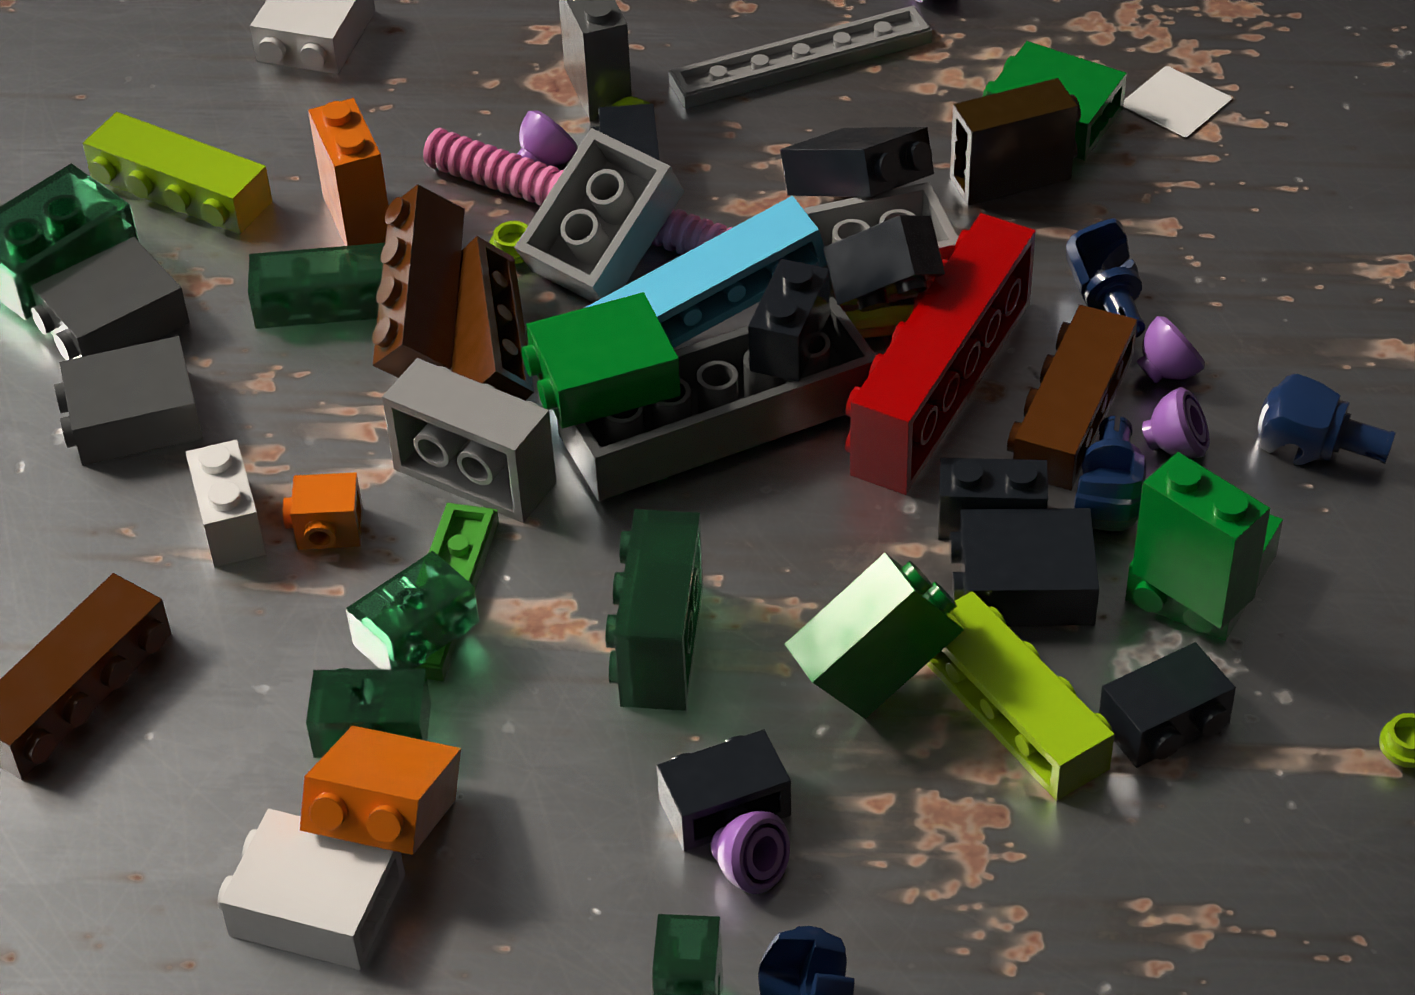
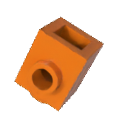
M357 472L294 475L292 497H284L283 522L285 529L294 530L297 549L361 547L363 505Z

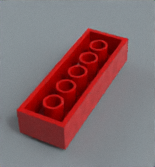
M980 213L969 230H962L957 239L953 254L949 260H942L945 275L935 278L927 291L925 290L918 294L912 314L908 320L898 323L893 332L891 344L884 354L878 353L875 356L868 378L862 387H854L849 395L846 404V415L851 417L845 450L850 453V476L907 495L1030 305L1036 230Z

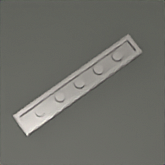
M909 6L672 69L669 71V84L683 107L688 109L932 43V29L916 7Z

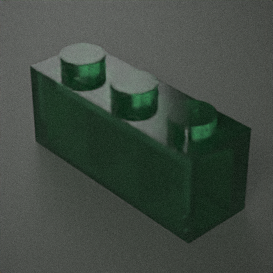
M385 243L249 254L248 297L255 329L377 319L379 303L376 297L382 280L383 263L381 262V253Z

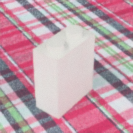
M266 0L250 25L256 61L339 74L376 12L374 0Z
M268 808L258 829H252L248 833L243 846L242 859L234 875H228L219 890L218 908L222 910L228 935L361 970L405 877L401 852L299 831L301 816Z

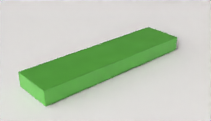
M454 503L446 504L389 660L391 674L444 682L499 523L498 509Z

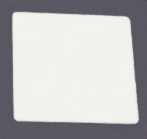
M1165 66L1124 99L1123 107L1182 137H1188L1231 101L1232 97L1180 71Z

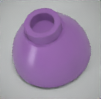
M537 110L528 111L523 118L519 131L521 149L517 154L521 155L522 158H531L534 162L545 163L547 167L550 165L557 167L572 159L578 146L574 139L560 125Z
M1157 316L1151 322L1142 342L1143 356L1136 362L1155 384L1163 378L1170 380L1187 379L1204 370L1205 361L1169 319L1164 316Z
M1183 387L1177 388L1164 396L1156 405L1151 419L1142 423L1145 441L1152 451L1161 448L1172 456L1180 452L1188 458L1203 457L1209 448L1210 436L1204 412L1196 397Z
M754 811L742 814L728 823L726 827L720 828L713 836L711 852L718 861L724 876L734 886L750 894H762L773 888L785 872L790 856V839L787 828L780 817L771 812Z

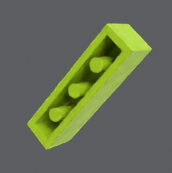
M117 111L82 143L91 179L237 234H241L273 202L265 165Z
M973 591L955 600L957 607L951 613L965 630L926 665L1056 801L1110 770L1115 734L1108 721L1101 714L1093 713L1077 697L1069 681L1064 677H1058L1041 660L1035 647L1027 641H1022L1006 625L1003 616L996 608L988 607Z

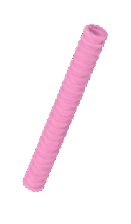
M440 127L429 135L423 151L424 163L427 167L438 168L439 171L445 173L450 172L451 175L456 177L462 176L463 179L468 181L474 180L476 184L487 185L488 188L494 190L499 189L500 192L505 194L511 193L516 198H524L525 201L531 203L536 202L539 206L542 205L564 171H560L559 168L551 165L547 167L545 163L539 161L534 162L533 159L528 157L522 158L521 155L516 153L510 154L507 150L497 149V147L489 144L485 145L484 142L478 140L473 141L472 138L466 136L461 137L460 134L448 132ZM673 209L653 240L652 245L657 247L664 246L666 250L672 252L676 250L678 254L683 255L733 227L727 229L724 224H714L712 220L706 218L701 220L698 215H687L686 211L680 209L675 211Z

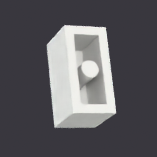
M237 439L185 451L214 567L266 555L257 511Z

